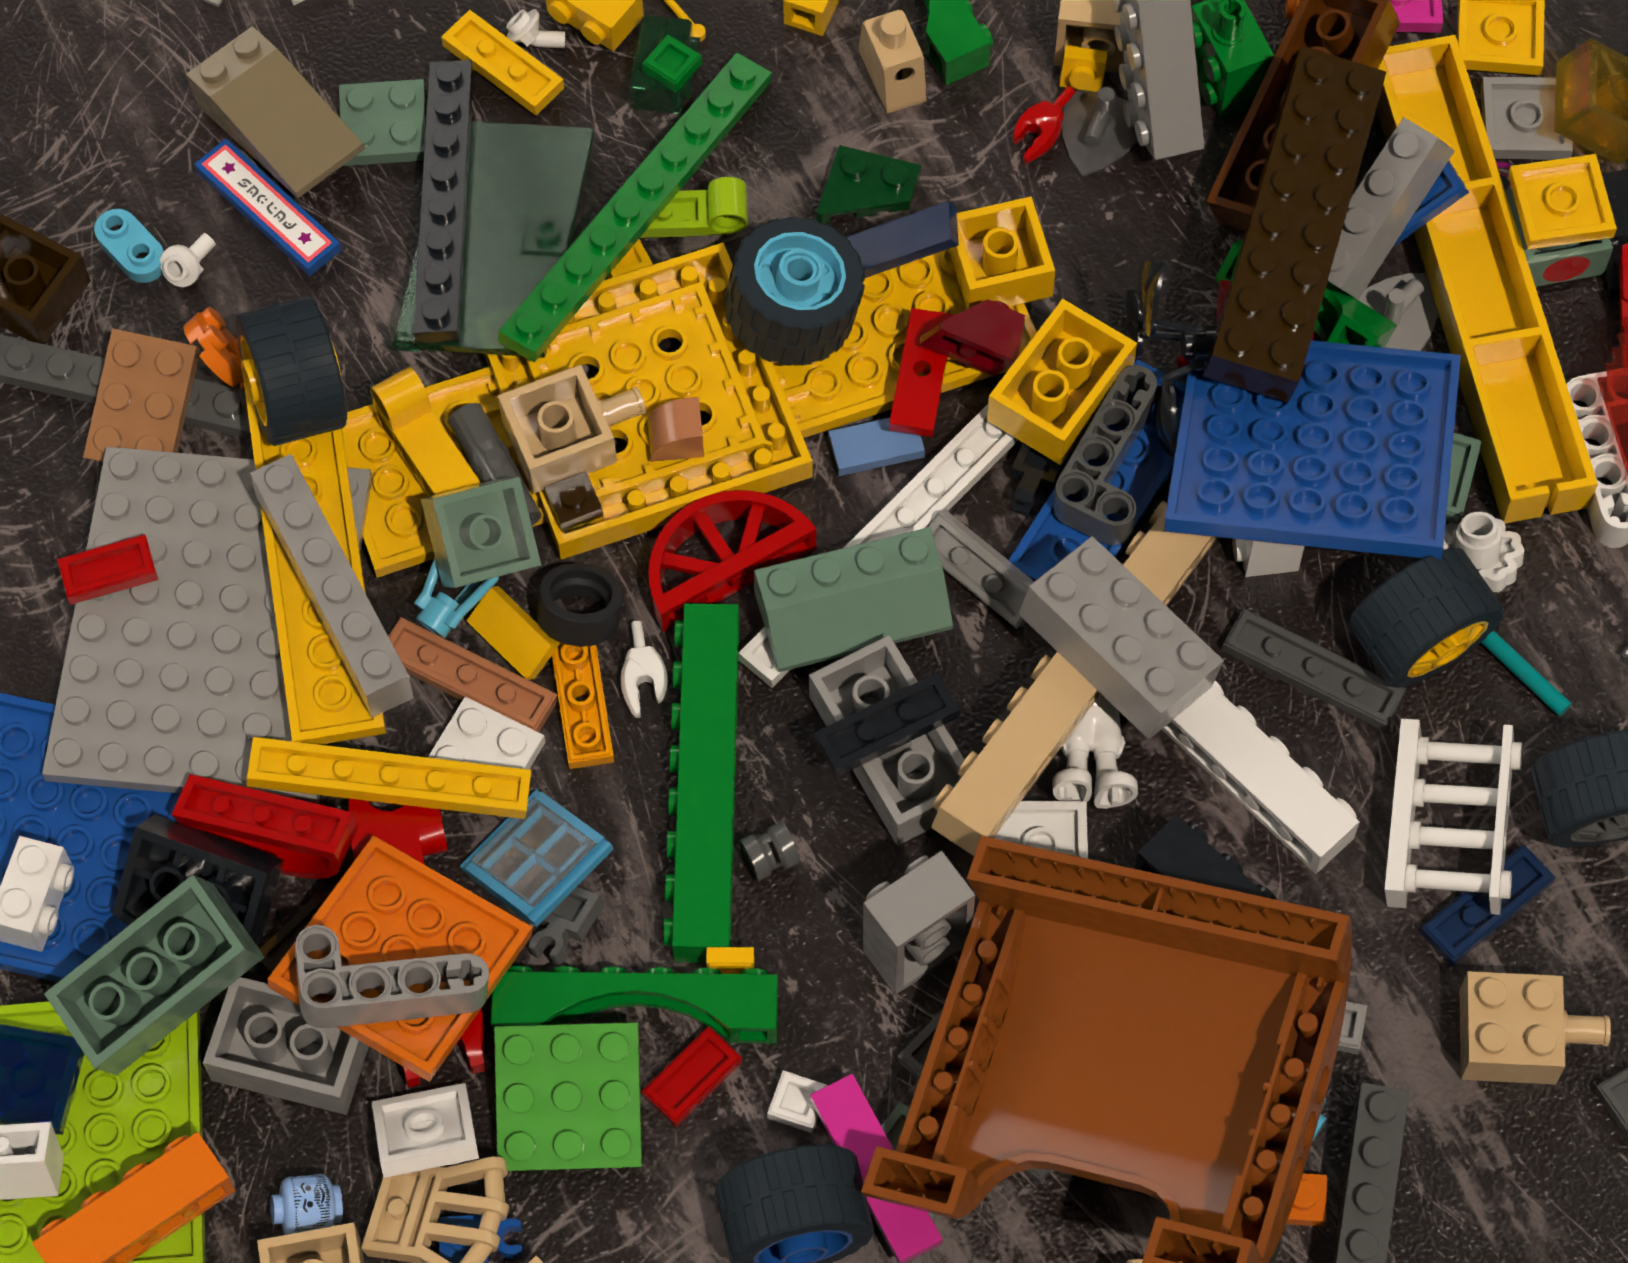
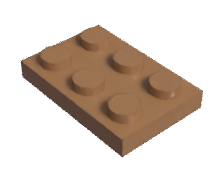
M112 328L83 458L103 462L106 447L178 453L201 348Z

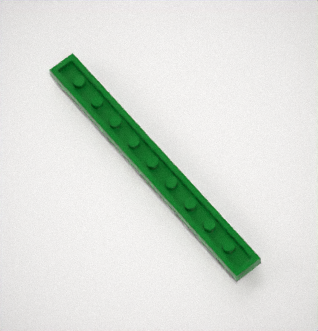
M736 52L498 330L497 341L534 363L771 83L772 72Z

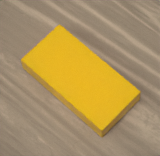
M499 586L492 587L484 595L467 619V622L527 680L537 677L559 646Z

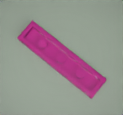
M850 1074L810 1094V1101L834 1145L847 1148L857 1156L864 1184L876 1146L890 1150L894 1149L854 1075ZM867 1197L869 1210L898 1263H906L942 1244L943 1239L928 1212Z

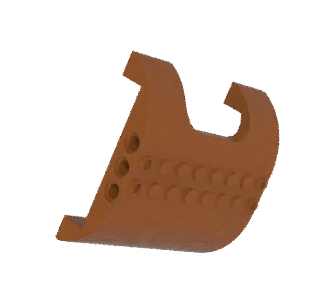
M981 836L967 876V880L979 899V903L895 1151L876 1146L861 1193L867 1197L958 1219L972 1212L999 1182L1012 1174L1030 1169L1054 1170L1142 1192L1160 1200L1168 1208L1171 1220L1156 1216L1142 1263H1269L1285 1229L1295 1201L1336 1059L1345 1015L1351 967L1352 922L1350 916Z

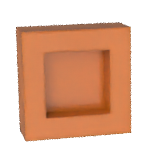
M1303 1173L1286 1224L1325 1226L1327 1175Z

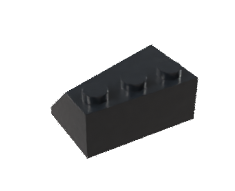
M153 815L135 827L112 914L129 926L191 875H195L215 885L259 948L284 859ZM228 987L220 993V995L224 998L226 996Z

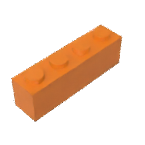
M196 1132L190 1137L185 1135L172 1141L164 1149V1154L150 1164L142 1163L130 1169L123 1176V1182L110 1191H99L88 1197L82 1203L81 1210L68 1219L60 1218L49 1223L41 1230L40 1237L33 1241L32 1244L45 1263H130L236 1190L199 1132Z

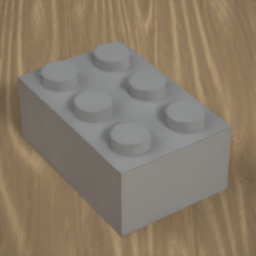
M942 851L930 859L928 856L918 858L907 867L903 877L892 884L886 881L873 888L866 896L867 901L863 903V952L895 995L962 951L974 918L975 894Z
M240 977L228 987L203 1060V1065L211 1081L347 1115L369 1046L337 1027L315 1028L309 1025L303 1019L298 1004L270 989L267 983Z

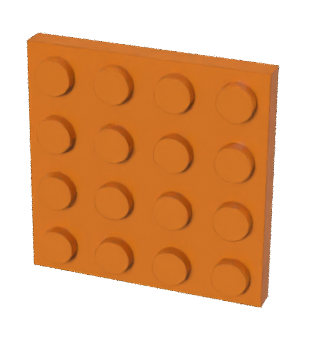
M374 835L306 926L323 925L330 928L337 935L342 966L464 953L477 955L487 963L489 969L487 999L531 938L533 931L532 926ZM295 941L269 976L268 987L300 1006L296 975ZM320 950L311 951L307 954L309 958L318 960L328 955ZM464 980V986H471L470 981ZM441 982L440 990H445L446 982ZM418 983L408 987L414 993H423L430 989L428 986ZM370 988L360 992L361 996L366 998H375L382 994L380 991ZM317 994L311 999L317 1003H327L333 997L328 994ZM480 1009L464 1014L337 1028L430 1082Z

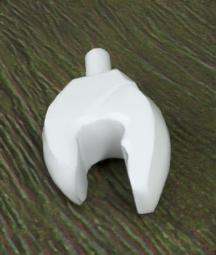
M638 620L631 622L634 648L627 651L620 678L624 700L635 718L641 717L638 686L643 682L651 683L654 686L656 700L659 704L664 699L668 684L666 666L654 647L645 646L642 621Z

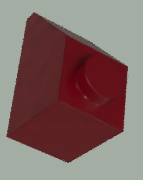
M987 299L939 323L921 336L919 345L996 376L1010 367L1018 358L1025 315L1010 309L1003 302Z

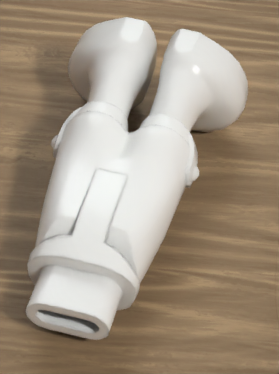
M1102 694L1061 747L1064 756L1067 758L1066 769L1056 773L1052 779L1053 795L1059 801L1089 802L1092 795V777L1087 770L1089 751L1094 754L1096 761L1094 805L1097 808L1107 809L1122 806L1133 801L1138 795V783L1134 776L1117 769L1116 759L1121 756L1125 745L1124 737L1121 735L1119 710Z

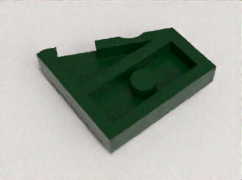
M839 145L816 213V220L819 223H829L832 216L855 213L856 218L872 216L880 211L891 213L910 210L920 180L922 165Z

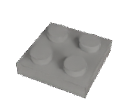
M1482 78L1480 85L1482 120L1495 159L1556 160L1572 156L1573 142L1568 78Z

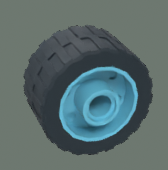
M787 217L784 219H772L764 225H758L752 229L748 236L744 237L740 243L739 250L736 251L724 297L725 317L727 323L732 328V333L737 340L744 344L746 349L758 354L762 359L769 362L774 361L787 366L792 364L803 366L829 358L830 354L837 352L843 346L844 340L849 337L865 287L863 284L865 270L861 264V257L845 236L839 234L835 228L828 224L819 223L818 220Z

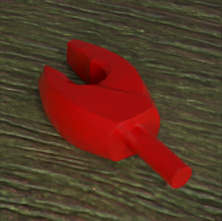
M1067 86L1053 104L1047 100L1039 102L1028 108L1018 119L1012 134L1014 145L1018 144L1028 133L1032 132L1039 135L1034 139L1032 146L1029 147L1023 156L1025 164L1044 155L1056 143L1064 120V113L1061 109L1076 93L1072 87Z

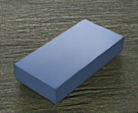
M890 418L828 431V439L839 476L924 458L925 449L921 435L889 431Z

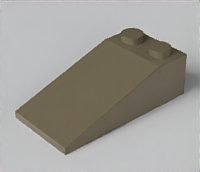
M253 26L185 74L198 107L297 198L301 197L365 149L359 138L278 48Z

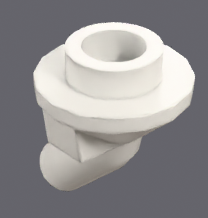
M536 9L529 12L525 10L519 11L510 19L506 26L509 30L507 38L514 43H524L527 47L532 45L543 48H565V31L539 30V12Z
M203 233L190 248L182 245L168 247L160 258V268L164 277L175 286L186 287L192 285L204 270L199 262L216 246L215 241L209 235Z

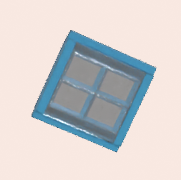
M536 789L528 797L526 819L508 817L460 865V868L482 888L531 925L533 924L537 927L614 848L601 834L542 791L539 792Z

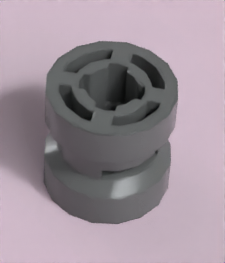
M782 821L769 826L765 834L760 836L751 834L739 840L744 860L756 882L770 877L772 871L776 868L783 867L788 869L800 863L794 841Z

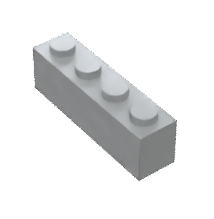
M1405 117L1402 118L1351 197L1329 274V282L1359 300L1405 229V226L1455 152L1451 147Z

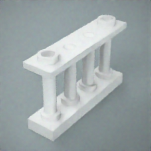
M1401 719L1385 880L1387 907L1406 908L1408 892L1416 893V888L1489 893L1491 914L1500 915L1501 900L1510 899L1512 886V871L1504 870L1512 770H1521L1522 742H1514L1513 725H1503L1502 746L1430 742L1429 737H1422L1420 720ZM1428 760L1500 764L1498 788L1426 784L1425 779H1418L1420 764H1428ZM1424 802L1497 807L1495 831L1424 827L1421 822L1414 821L1416 806L1424 807ZM1420 845L1493 850L1491 874L1420 870L1417 865L1410 864L1412 849H1420Z

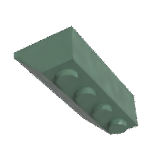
M930 527L754 570V593L778 672L850 655L890 635L894 643H899L953 629L943 566Z

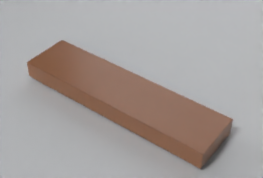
M400 617L388 636L409 675L463 701L464 697H467L538 733L558 702V695L443 639Z

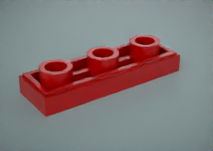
M911 308L889 422V431L933 437L948 356L919 345L922 335L955 314ZM919 373H924V374H927V375H926V376H918L917 374H919Z

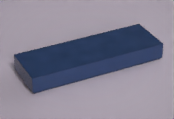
M946 201L846 237L861 257L865 278L958 246L956 206Z
M1524 844L1505 859L1504 870L1512 871V886L1510 899L1501 900L1500 915L1491 914L1489 893L1466 891L1421 928L1420 934L1451 967L1554 883L1556 877Z

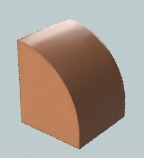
M699 397L670 401L657 407L650 413L647 424L651 462L704 457Z

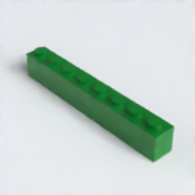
M684 604V620H675V647H683L682 661H674L673 688L681 689V703H672V730H680L679 745H671L670 773H678V788H669V815L677 816L676 831H668L667 859H675V874H666L665 886L666 902H674L673 918L664 919V946H672L674 962L706 963L707 947H731L740 631L739 604Z

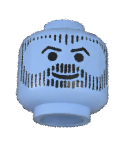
M324 1174L285 1178L280 1185L279 1195H271L270 1197L272 1224H281L285 1235L340 1224L343 1218L340 1186L332 1185L330 1179Z

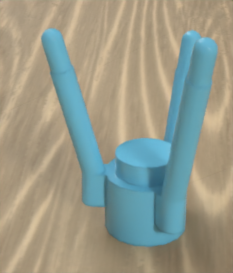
M434 557L424 588L414 602L417 607L422 609L415 619L425 628L445 639L450 630H455L461 619L498 582L499 577L487 579L483 584L480 581L466 585L454 600L440 591L434 598L431 595L439 576Z

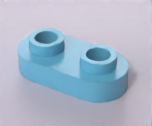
M112 209L106 211L97 219L94 232L99 246L131 280L147 283L156 280L163 274L160 268V258L164 252L161 244L130 212L123 209ZM122 225V227L116 231L109 230L113 226ZM139 253H149L145 258H136Z

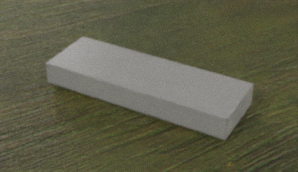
M946 509L938 511L929 527L931 528L943 569L1016 629L1023 627L1026 621L1018 613L1028 587L1034 581Z

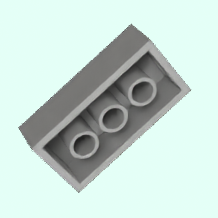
M1112 0L1116 13L1119 12L1120 25L1115 26V38L1119 50L1123 51L1124 64L1119 65V76L1124 90L1128 92L1129 102L1123 103V113L1127 126L1129 128L1134 127L1139 145L1146 146L1155 160L1205 149L1191 1Z
M1093 536L1028 587L1018 613L1148 739L1152 738L1212 687L1224 663V660Z
M888 635L810 674L809 697L826 726H829L918 681L892 638ZM943 725L853 769V772L898 846L931 829L937 814V810L932 805L946 784L955 787L961 779V776L957 773L965 759Z

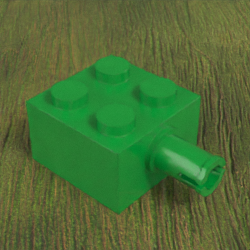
M1206 0L1192 5L1197 75L1200 80V90L1204 101L1208 106H1214L1220 119L1249 109L1269 69L1274 54L1244 0Z

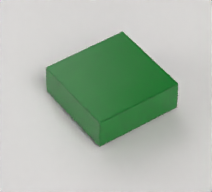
M667 34L643 61L642 71L677 93L701 66L702 55Z

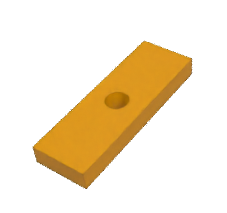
M556 641L559 646L553 653L552 659L569 769L614 763L596 645L578 647ZM578 696L588 697L585 701L575 700Z

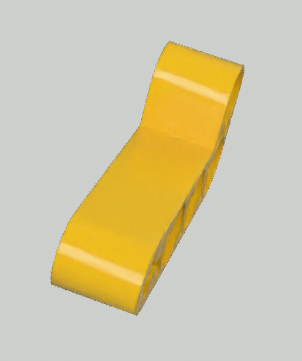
M411 366L370 388L374 409L381 426L428 497L481 484L433 413L428 393Z

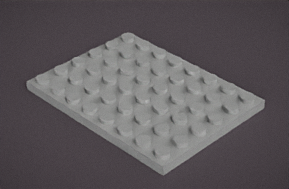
M106 447L86 551L146 534L159 580L75 604L42 771L45 781L181 794L189 774L247 787V773L253 737L292 741L261 507L250 476V472L255 470L254 459ZM348 468L359 549L361 551L372 484V473L370 469ZM248 787L319 804L320 795Z

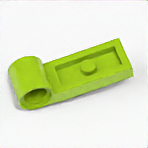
M721 177L711 181L708 185V190L679 191L640 238L734 234L743 231L748 225L746 183L735 177Z

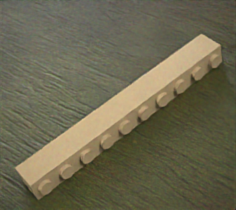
M1162 501L1149 520V524L1152 527L1148 533L1145 534L1139 531L1126 550L1129 558L1123 565L1167 606L1211 548L1217 537L1165 532L1167 503ZM1056 652L1053 658L1045 655L1040 660L1031 675V678L1035 680L1028 690L1023 686L1018 689L1007 706V710L1011 712L1004 722L997 718L992 723L982 740L987 745L979 755L972 751L967 756L957 773L961 776V779L955 787L946 784L932 805L937 810V814L931 828L973 856L975 855L980 837H995L1101 695L1058 652Z

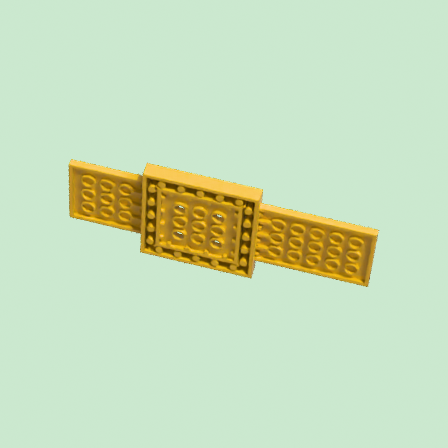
M723 242L604 280L534 363L497 341L498 330L516 309L476 321L478 339L489 367L427 386L425 389L428 393L433 413L469 466L468 457L449 425L448 419L452 413L464 405L476 402L481 404L500 440L508 448L511 459L518 466L521 478L542 514L540 520L532 527L547 522L558 554L562 560L663 527L684 507L714 493L734 490L766 493L812 478L813 461L803 438L892 409L911 308L955 315L966 310L948 249L865 278L863 295L849 337L844 340L843 346L837 352L829 355V358L812 362L810 365L792 364L787 366L774 361L769 362L762 359L758 354L750 352L740 340L736 339L725 317L724 297L733 265ZM1024 303L1009 306L1010 309L1025 315L1018 357L1037 333ZM666 338H676L682 343V346L674 352H665L658 347L659 343ZM948 357L941 393L992 377V375ZM590 364L599 369L595 377L588 379L596 398L602 401L637 387L643 398L646 414L610 426L614 438H621L628 445L623 451L616 453L617 463L588 473V477L603 508V517L561 532L545 495V490L533 494L503 425L497 395L578 365ZM1008 367L1007 369H1005V370L1002 371L1001 373L1007 372L1010 367ZM919 373V374H917V375H918V376H926L927 374ZM699 397L700 411H705L711 416V420L707 424L702 425L704 457L651 462L647 424L650 413L657 407L670 401ZM374 404L347 412V423L342 428L348 468L370 469L372 473L363 540L376 577L378 578L433 560L435 555L421 499L428 497V495L381 426L374 409Z

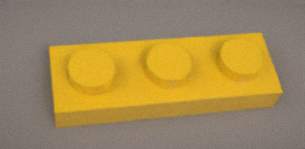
M471 10L441 36L443 47L461 60H472L474 70L534 115L543 110L564 89L563 78Z

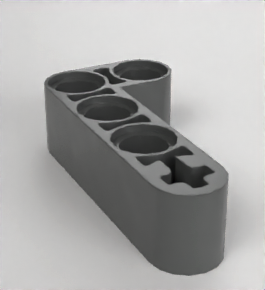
M1140 365L1129 366L1118 375L1059 476L1055 487L1053 507L1058 520L1109 545H1120L1126 542L1131 537L1134 529L1137 510L1136 502L1130 494L1111 485V482L1154 407L1157 380L1154 373L1147 367ZM1135 394L1131 406L1127 403L1128 396L1132 397ZM1117 424L1122 426L1124 430L1115 432L1106 426ZM1097 459L1102 461L1104 465L1094 467L1086 463V461ZM1076 494L1083 497L1084 500L1072 502L1066 499L1065 496ZM1115 513L1124 517V520L1114 522L1105 516Z

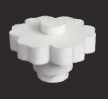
M1472 512L1462 518L1459 524L1449 522V524L1445 525L1443 549L1452 547L1463 549L1492 592H1500L1506 586L1516 581L1517 568L1523 565L1524 548L1521 544V537L1516 532L1505 531L1506 526L1503 520L1494 518L1486 512Z

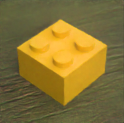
M1032 196L957 213L959 245L948 249L966 309L987 299L1013 306L1053 296L1055 268Z

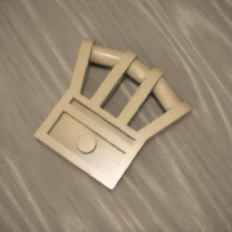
M487 1157L449 1167H435L410 1174L383 1177L361 1247L362 1251L369 1257L411 1263H451L429 1249L431 1242L437 1241L471 1246L460 1263H484L491 1252L498 1250L501 1239L497 1235L501 1221L507 1219L510 1209L509 1205L505 1202L503 1180L508 1174L506 1160L501 1157ZM483 1179L486 1197L447 1192V1189L451 1186ZM441 1210L482 1215L478 1229L437 1222Z

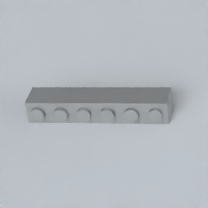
M292 454L250 472L256 497L371 717L373 718L413 699L409 675Z

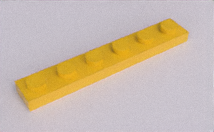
M253 737L247 773V787L526 819L531 770Z

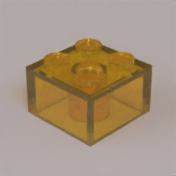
M1591 38L1557 61L1554 132L1618 165L1628 160V57Z

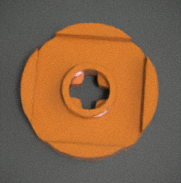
M208 307L202 313H196L183 326L188 341L192 344L198 339L204 349L199 357L221 380L233 388L240 383L241 390H245L237 338L225 328L226 323L224 319L213 308Z

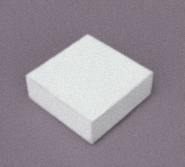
M783 1071L767 1112V1118L813 1133L819 1115L810 1101V1094L828 1085Z

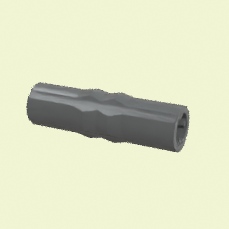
M477 402L470 403L457 409L449 417L448 423L468 457L471 469L478 476L481 483L504 477H520L531 525L533 526L540 520L542 514L522 480L518 466L511 459L508 448L500 440L481 404Z

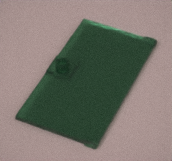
M471 121L460 341L416 344L413 330L418 239L392 346L395 349L417 352L418 349L522 356L497 341L498 330L571 246L595 134L594 128ZM547 348L540 355L541 358L546 357Z

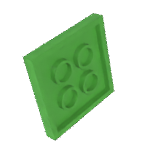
M639 1022L494 1027L497 1157L506 1160L507 1171L642 1167Z

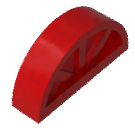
M734 490L714 493L684 507L670 519L660 532L653 546L649 561L648 574L651 604L661 631L664 633L675 627V620H684V604H716L754 583V570L796 560L816 549L815 526L793 505L775 496L755 491ZM732 520H747L737 554H733L714 524ZM761 523L780 529L756 543ZM698 531H701L720 560V563L674 553L684 541ZM666 568L697 575L663 594L662 582Z
M189 774L171 814L180 824L284 859L281 874L308 879L330 878L339 872L358 828L356 817L350 811Z

